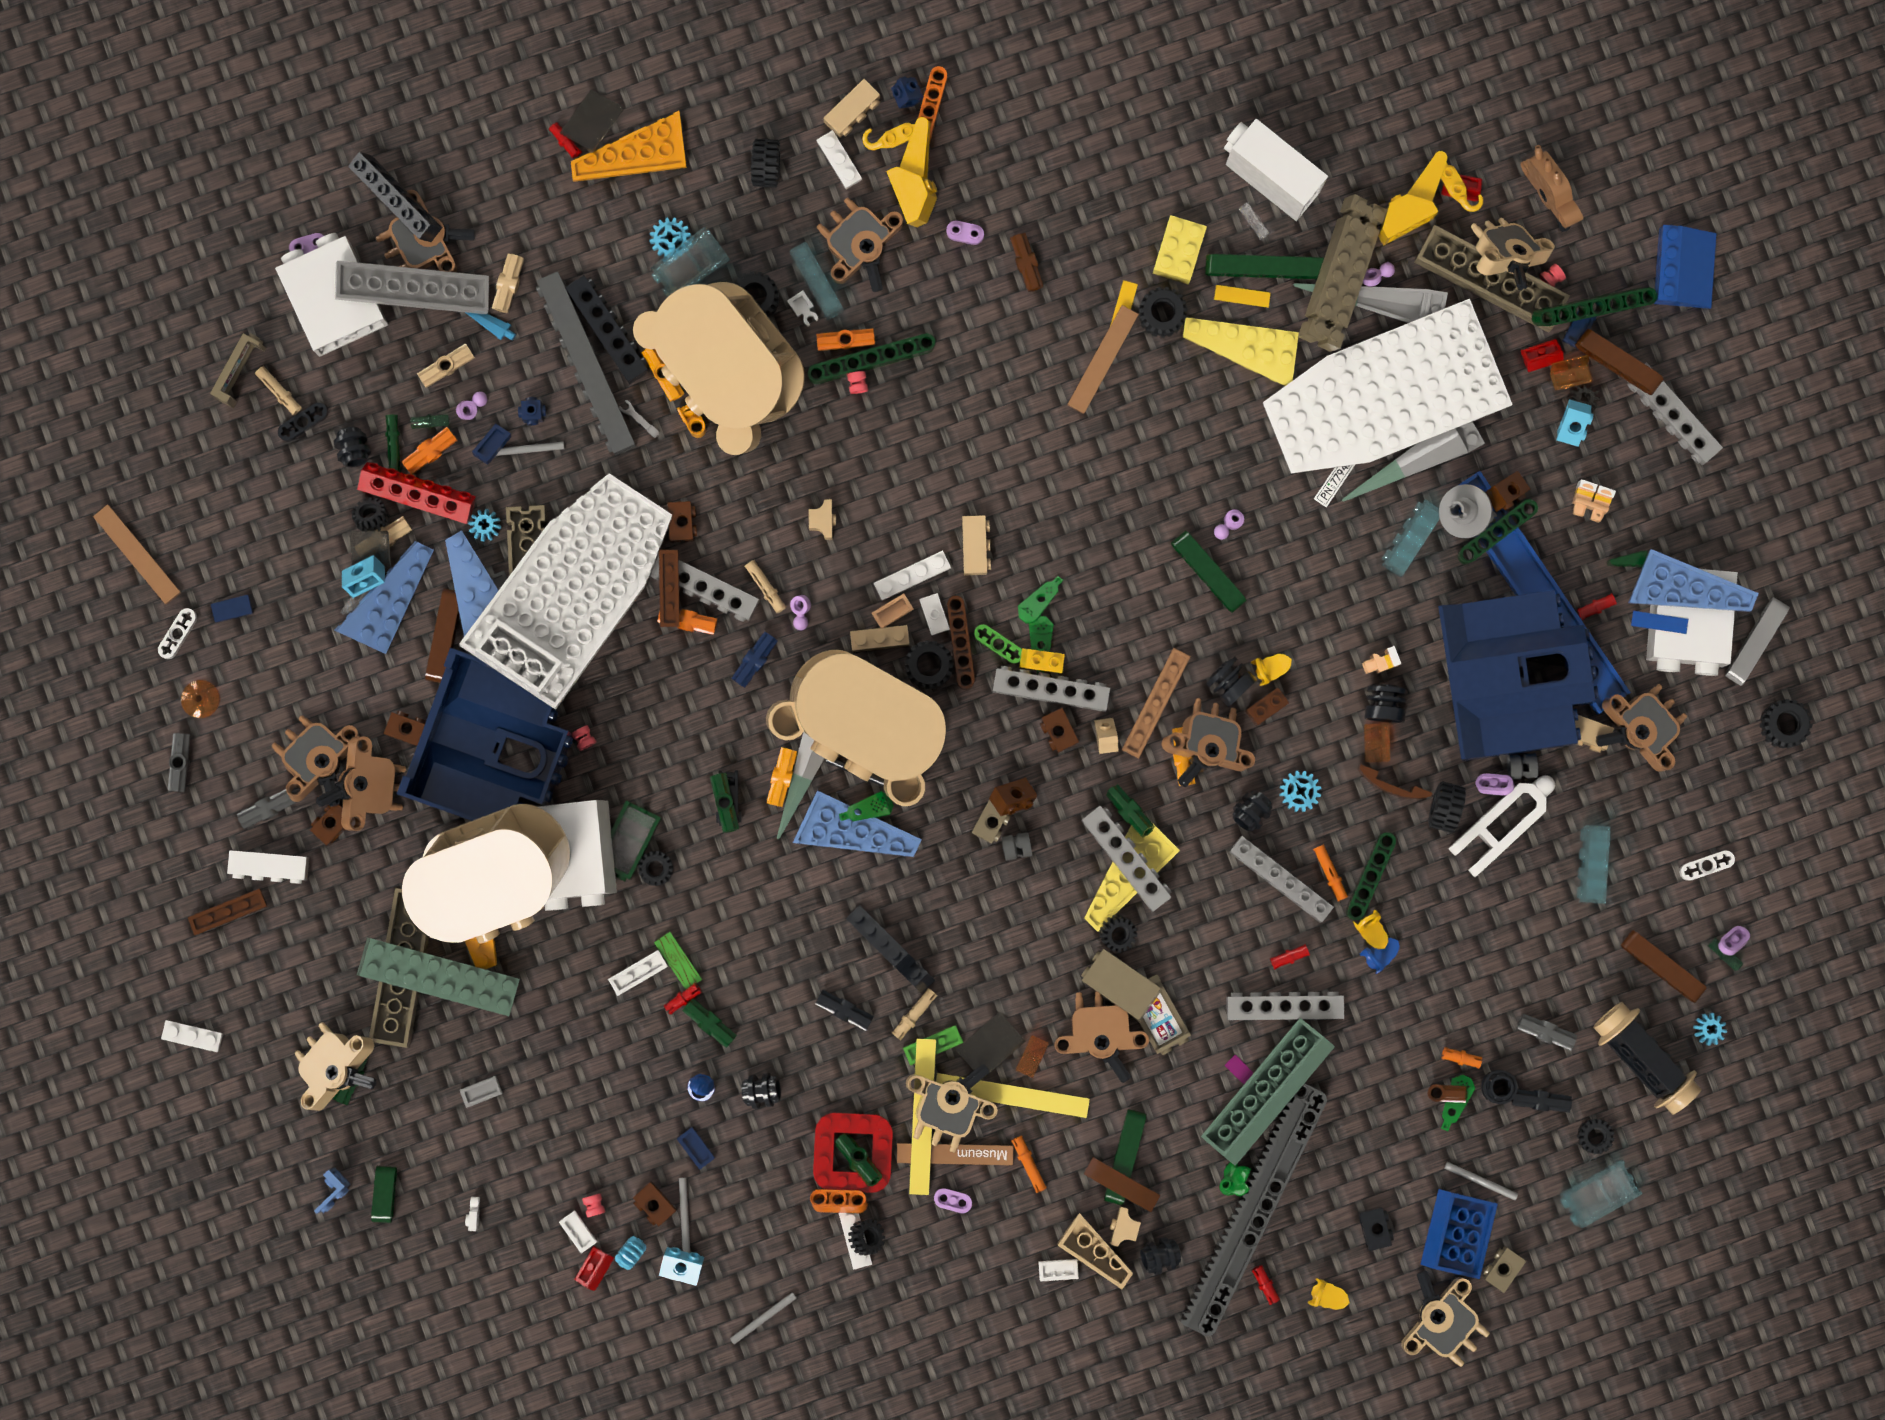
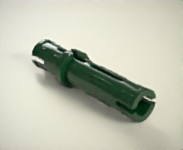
M385 415L388 468L401 472L398 415Z

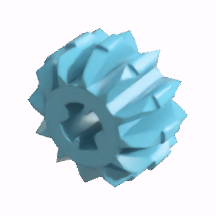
M485 509L483 515L481 510H478V517L474 514L471 516L475 522L469 521L468 524L475 527L469 531L470 533H475V539L481 536V541L485 542L487 536L492 541V533L495 536L499 535L495 529L502 528L501 525H497L501 520L500 518H495V512L489 515V510ZM484 521H487V523L489 524V527H486V530H484L481 526V523L484 524Z
M1710 1013L1709 1017L1706 1014H1702L1703 1020L1700 1018L1696 1019L1700 1025L1693 1026L1694 1029H1699V1032H1696L1694 1035L1695 1037L1701 1036L1699 1039L1700 1043L1706 1040V1045L1710 1046L1712 1042L1714 1045H1717L1718 1039L1724 1040V1036L1721 1033H1727V1030L1722 1029L1726 1022H1720L1721 1016L1715 1018L1714 1013ZM1713 1025V1033H1707V1031L1709 1030L1707 1029V1026Z
M635 1236L630 1237L615 1256V1261L622 1268L630 1270L644 1254L646 1245Z

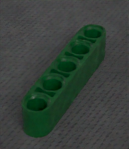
M1531 499L1522 502L1460 549L1458 560L1462 564L1472 563L1533 517L1538 511L1537 503ZM1525 504L1532 507L1533 511L1531 514L1524 511ZM1509 516L1517 518V525L1509 523ZM1495 527L1502 530L1501 537L1494 535L1493 529ZM1479 539L1486 540V548H1481L1478 545ZM1464 550L1471 552L1472 558L1470 560L1463 557Z
M1186 530L1171 542L1173 548L1231 613L1247 601L1244 595Z
M1382 833L1374 844L1346 908V915L1351 920H1360L1365 915L1396 844V838L1392 833ZM1384 836H1388L1391 839V844L1388 847L1382 844ZM1377 853L1383 856L1381 864H1377L1374 861V856ZM1369 871L1375 873L1376 878L1373 882L1368 881L1366 878V874ZM1362 888L1368 892L1366 899H1361L1358 895L1359 890ZM1353 906H1357L1360 909V914L1357 917L1351 914Z
M1131 1109L1127 1110L1112 1166L1113 1169L1131 1178L1147 1116L1146 1113ZM1107 1188L1104 1201L1123 1206L1125 1198Z

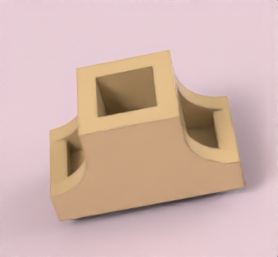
M832 499L824 500L820 508L809 509V531H820L824 535L825 540H832V525H836V514H832Z
M1114 719L1094 720L1099 754L1118 752V735Z
M1119 1207L1117 1218L1112 1220L1110 1230H1113L1110 1244L1117 1247L1123 1240L1136 1241L1141 1224L1140 1221L1129 1217L1128 1208Z

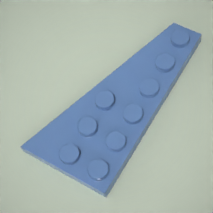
M461 530L446 539L445 542L465 637L499 590Z
M415 541L400 557L395 566L386 572L385 583L371 589L359 602L356 609L352 613L350 612L346 616V620L340 626L338 625L334 631L386 654L434 550Z
M1650 549L1628 603L1750 612L1759 593Z
M817 791L793 843L914 857L922 839L877 818L854 822L851 819L841 821L839 814L847 812L849 805ZM859 810L854 811L856 815L861 814Z

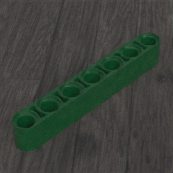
M1209 254L1206 255L1205 275L1317 280L1324 258Z
M1635 288L1541 308L1533 312L1532 322L1536 326H1553L1651 305L1657 299V292L1653 288ZM1594 303L1596 304V309H1595V311H1594V309H1593ZM1543 314H1545V321H1544V322H1543V319H1542Z
M921 334L814 364L808 370V377L812 383L821 384L846 377L847 374L852 372L867 371L928 354L935 348V339L931 334ZM925 339H929L932 342V345L928 348L923 347L921 344ZM907 344L912 345L914 348L910 353H906L903 350V347ZM889 349L895 351V356L892 358L885 356V352ZM869 355H875L877 360L874 363H869L866 358ZM856 360L859 365L856 368H850L848 362ZM832 365H838L840 367V371L838 373H832L830 372V367ZM819 370L822 372L820 378L815 379L811 376L812 372Z

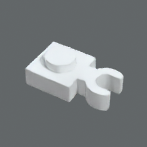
M804 291L787 300L797 317L804 316L806 326H810L807 321L809 317H814L818 321L817 314L810 311L814 306Z
M471 1197L469 1214H466L465 1225L469 1226L468 1231L478 1230L480 1197Z

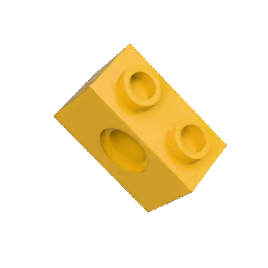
M1022 648L1020 667L1062 673L1065 654Z

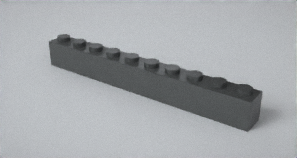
M558 271L537 280L539 284L536 287L540 298L544 296L547 302L543 305L547 314H552L554 318L551 323L555 332L559 331L562 336L559 338L563 349H568L570 355H567V359L571 366L575 365L576 367L575 377L578 383L582 382L584 385L583 395L586 401H591V413L594 418L598 417L601 423L597 426L601 435L605 434L608 439L605 444L609 453L613 452L616 456L636 447Z

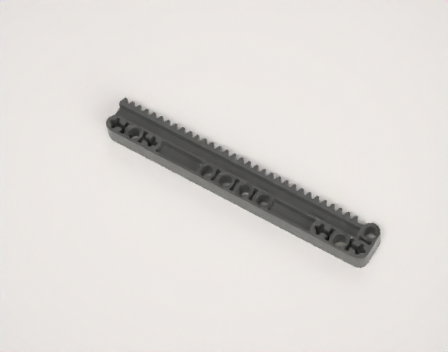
M1305 1083L1303 1084L1305 1093L1302 1096L1295 1094L1291 1103L1288 1102L1286 1105L1288 1109H1282L1284 1116H1278L1281 1123L1274 1124L1278 1129L1271 1131L1274 1137H1268L1271 1144L1264 1145L1268 1150L1261 1151L1264 1158H1258L1257 1160L1261 1164L1254 1165L1257 1169V1172H1251L1254 1179L1247 1180L1251 1184L1249 1186L1250 1190L1242 1196L1243 1200H1237L1240 1207L1234 1206V1209L1237 1211L1236 1214L1231 1213V1217L1234 1220L1227 1221L1230 1228L1224 1227L1227 1234L1220 1235L1223 1242L1217 1241V1244L1220 1246L1219 1249L1214 1248L1217 1255L1210 1256L1213 1263L1207 1262L1210 1269L1203 1270L1206 1277L1200 1276L1203 1283H1197L1199 1291H1193L1196 1298L1190 1297L1193 1304L1186 1305L1189 1312L1183 1311L1186 1318L1179 1319L1184 1326L1204 1336H1211L1215 1333L1326 1105V1095ZM1320 1095V1099L1322 1100V1102H1317L1314 1107L1317 1108L1318 1111L1316 1112L1314 1109L1308 1108L1309 1105L1313 1106L1315 1103L1313 1097ZM1310 1111L1313 1113L1314 1118L1311 1122H1306L1304 1115ZM1302 1122L1310 1127L1309 1129L1304 1128L1303 1134H1305V1137H1300L1298 1140L1296 1132L1302 1130L1303 1126L1299 1125ZM1274 1181L1280 1184L1277 1192L1270 1190V1184ZM1264 1199H1270L1271 1207L1269 1209L1262 1208L1261 1204ZM1257 1216L1263 1219V1224L1259 1227L1253 1225V1219ZM1247 1234L1254 1235V1242L1252 1244L1245 1243L1244 1238ZM1225 1287H1227L1226 1290L1229 1293L1227 1295H1223L1221 1300L1225 1302L1224 1304H1222L1219 1300H1215V1297L1220 1299V1288L1224 1289ZM1212 1305H1220L1221 1309L1218 1314L1210 1312ZM1208 1314L1210 1317L1216 1319V1321L1214 1322L1211 1319L1209 1325L1212 1328L1210 1330L1207 1329L1206 1331H1204L1202 1325L1203 1323H1208L1209 1318L1206 1317Z

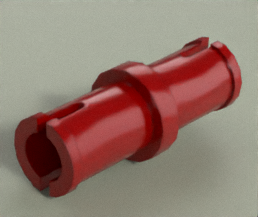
M558 122L549 128V131L559 141L560 147H564L572 159L581 154V149L572 141L571 135L567 134Z
M1611 593L1599 600H1593L1592 603L1580 609L1578 608L1577 613L1580 619L1584 620L1591 615L1600 614L1602 610L1617 605V602Z
M1306 944L1290 951L1289 949L1285 950V953L1270 958V961L1275 970L1289 963L1294 964V961L1310 956Z
M694 982L693 985L683 992H678L675 998L664 1004V1008L666 1011L669 1010L668 1013L672 1015L683 1005L686 1006L692 998L701 994L700 987Z
M1263 1265L1253 1268L1251 1271L1259 1283L1258 1288L1263 1291L1269 1305L1278 1302L1280 1297L1276 1293L1272 1285L1273 1281L1267 1276Z

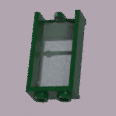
M628 801L625 802L611 830L614 872L617 873L615 877L625 882L627 879L632 880L640 859H642L662 820L661 817Z

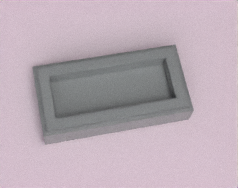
M497 1076L460 1089L466 1108L503 1094Z

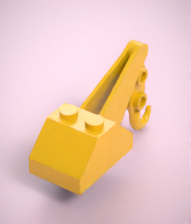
M924 117L918 118L915 124L904 123L885 132L875 143L868 141V134L872 131L871 128L865 131L862 138L863 144L870 150L894 148L909 141L900 167H894L886 172L907 224L914 227L922 226L928 222L937 200L936 185L933 181L928 180L931 123Z
M1438 151L1406 195L1401 196L1399 194L1388 203L1389 206L1387 207L1378 235L1383 246L1435 218L1438 210L1432 201L1440 178L1450 196L1458 201L1465 210L1475 212L1482 207L1483 197L1481 194L1478 195L1479 202L1477 205L1469 204L1466 187L1456 168L1447 164L1445 152Z

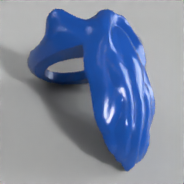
M1388 938L1385 949L1374 947L1369 949L1367 947L1360 953V956H1365L1366 963L1371 969H1376L1375 973L1378 974L1396 957L1400 947L1399 941Z
M697 1074L690 1078L688 1082V1093L696 1101L702 1102L710 1099L716 1090L714 1080L704 1074ZM692 1091H693L696 1095H701V1096H705V1097H703V1098L696 1097V1096H694V1094L692 1093Z

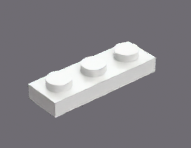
M833 130L817 139L818 145L845 189L862 180Z
M659 950L608 980L617 996L667 968L668 965Z
M166 1020L161 1039L219 1052L223 1033Z
M839 1213L853 1270L872 1265L870 1255L861 1256L859 1253H855V1248L851 1249L850 1247L852 1242L848 1241V1239H851V1236H848V1233L852 1232L850 1227L854 1226L855 1222L861 1221L859 1213Z

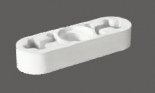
M189 608L180 611L158 647V653L161 657L165 659L175 657L197 621L195 611ZM191 613L190 617H192V620H187L184 624L185 626H188L187 629H185L183 626L178 625L179 622L182 624L184 623V614ZM177 628L183 631L180 639L173 637V631ZM169 638L172 641L178 643L177 645H171V654L167 653L166 655H164L165 650H163V648L169 647V645L171 644V642L168 641Z
M1721 851L1682 865L1679 873L1684 880H1694L1731 867L1735 862V857L1730 851ZM1723 854L1726 857L1729 856L1730 860L1727 861V865L1725 862L1716 864V861L1713 859V857H1716V860H1720L1723 858ZM1705 860H1709L1712 863L1710 871H1705L1702 868V863ZM1686 867H1688L1689 869L1698 867V870L1701 872V874H1699L1698 871H1695L1691 873L1690 877L1689 875H1685L1684 871L1687 870Z

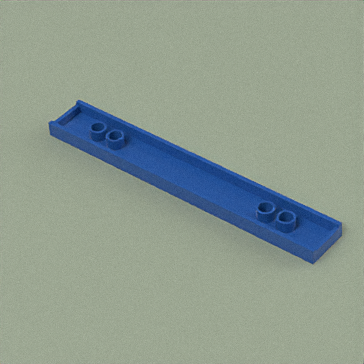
M1478 471L1459 484L1473 485L1479 487L1484 492L1491 488L1481 471ZM1492 506L1497 517H1494L1496 521L1490 523L1486 530L1508 514V511L1502 508L1496 512ZM1459 507V513L1463 514L1461 507ZM1509 516V523L1511 525H1517L1512 519V517ZM1495 527L1493 529L1494 535L1501 537L1502 530ZM1519 527L1486 551L1516 596L1555 590V594L1560 595L1561 607H1557L1558 613H1562L1564 626L1560 627L1584 625ZM1478 540L1483 548L1487 547L1486 540ZM1589 632L1590 641L1587 642L1588 647L1592 646L1593 660L1590 661V665L1595 666L1596 679L1593 680V685L1597 686L1599 695L1595 699L1596 702L1590 704V706L1597 715L1604 711L1602 702L1605 698L1617 694L1625 697L1631 692ZM1556 654V656L1568 672L1569 669L1566 658L1561 654Z

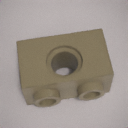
M989 800L972 834L990 844L993 841L997 842L1002 834L999 831L1002 824L1007 825L1011 815L1000 816ZM995 817L998 820V825L995 828H990L987 825L988 818Z
M1504 1246L1503 1249L1499 1248L1495 1253V1260L1492 1265L1488 1264L1483 1271V1279L1503 1293H1505L1526 1262ZM1505 1263L1507 1271L1500 1274L1498 1267L1500 1264Z

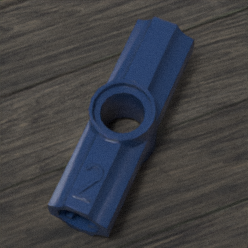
M764 631L755 646L751 647L744 656L742 664L731 679L745 688L755 673L759 672L767 661V656L778 640Z

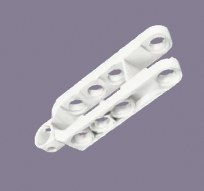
M1544 775L1537 778L1532 784H1516L1510 794L1503 796L1448 849L1456 856L1473 839L1479 836L1490 849L1479 858L1480 860L1474 866L1468 869L1476 877L1546 812V797L1555 789V781L1552 777ZM1523 793H1529L1536 801V808L1526 817H1523L1522 821L1512 830H1509L1508 834L1498 842L1486 827Z

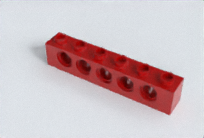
M369 462L361 470L357 490L465 524L468 523L472 516L476 496L466 491H458L450 486H442L431 480H423L412 474H404L395 469L385 468L377 463Z

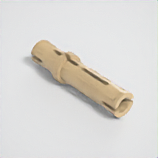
M265 366L260 367L255 372V375L278 398V402L283 404L293 416L301 411L302 407L294 400L292 394L281 386Z
M752 560L744 567L761 589L764 599L769 601L776 614L783 611L787 606L780 599L777 589L773 588L756 561Z
M927 988L909 1013L901 1018L902 1021L892 1034L899 1040H902L911 1027L915 1026V1022L937 995Z

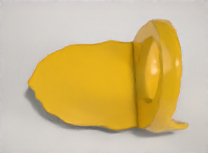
M1276 654L1263 660L1256 658L1251 661V664L1257 667L1256 674L1258 679L1262 680L1260 686L1266 685L1284 675L1290 669L1292 659L1284 654Z
M1374 910L1373 914L1361 919L1358 924L1353 921L1356 929L1370 946L1377 949L1386 948L1388 935L1383 925L1379 922L1381 915L1377 910Z
M1316 1278L1318 1284L1313 1287L1311 1292L1313 1299L1308 1301V1304L1314 1307L1322 1306L1337 1310L1345 1308L1350 1303L1348 1295L1343 1289L1326 1283L1325 1280Z

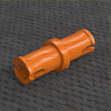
M1447 1047L1443 1049L1442 1059L1457 1062L1461 1066L1464 1064L1478 1069L1481 1067V1056L1468 1054L1464 1050L1460 1052Z

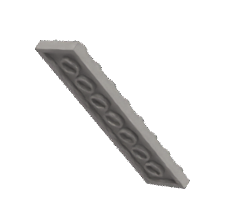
M346 261L336 262L335 300L477 314L488 313L489 276Z

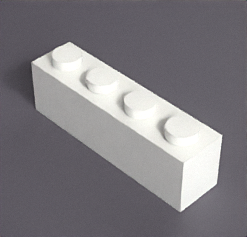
M229 850L227 874H233L232 878L244 879V875L252 876V880L263 881L264 877H271L273 882H282L283 879H290V883L302 884V880L308 879L309 857Z

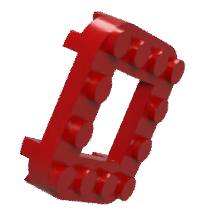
M833 1112L823 1116L815 1129L813 1175L817 1184L825 1190H857L874 1193L884 1189L891 1176L893 1131L890 1123L884 1117L876 1114ZM835 1132L873 1134L872 1163L882 1174V1179L878 1184L868 1187L857 1172L833 1171Z

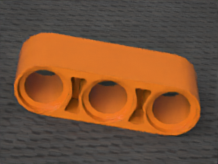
M819 1189L813 1191L810 1196L812 1207L817 1212L862 1213L868 1206L865 1194L857 1190ZM818 1198H824L821 1204H817L815 1201ZM838 1198L844 1200L841 1204L834 1203ZM856 1199L863 1200L860 1205L853 1204Z

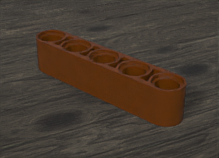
M1586 329L1575 343V346L1581 352L1648 395H1653L1664 380L1658 372L1590 329Z
M444 588L442 591L425 680L441 682L446 669L444 667L449 649H453L460 615L455 590Z
M952 596L947 602L957 683L961 689L969 690L973 687L975 678L965 604L961 597ZM954 600L959 601L961 608L958 610L952 609L950 606L951 602ZM956 619H960L963 621L964 626L956 629L953 626V622ZM958 638L965 639L966 646L963 648L957 647L955 644ZM966 657L969 660V664L961 667L958 664V659ZM963 676H969L971 684L964 686L961 684L960 679Z
M1634 930L1628 934L1620 945L1691 1002L1696 1003L1707 989L1704 984Z

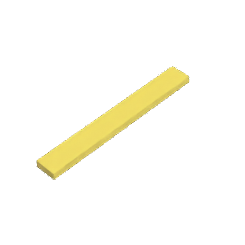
M936 1039L916 1040L915 1075L933 1081ZM915 1078L914 1089H917L920 1086V1080ZM914 1093L909 1194L929 1195L932 1128L924 1126L920 1138H913L918 1123L915 1112L921 1095Z
M937 1073L936 1082L941 1084L948 1080L956 1081L960 1077ZM982 1080L970 1088L973 1091L970 1093L971 1095L990 1102L1087 1118L1089 1098Z

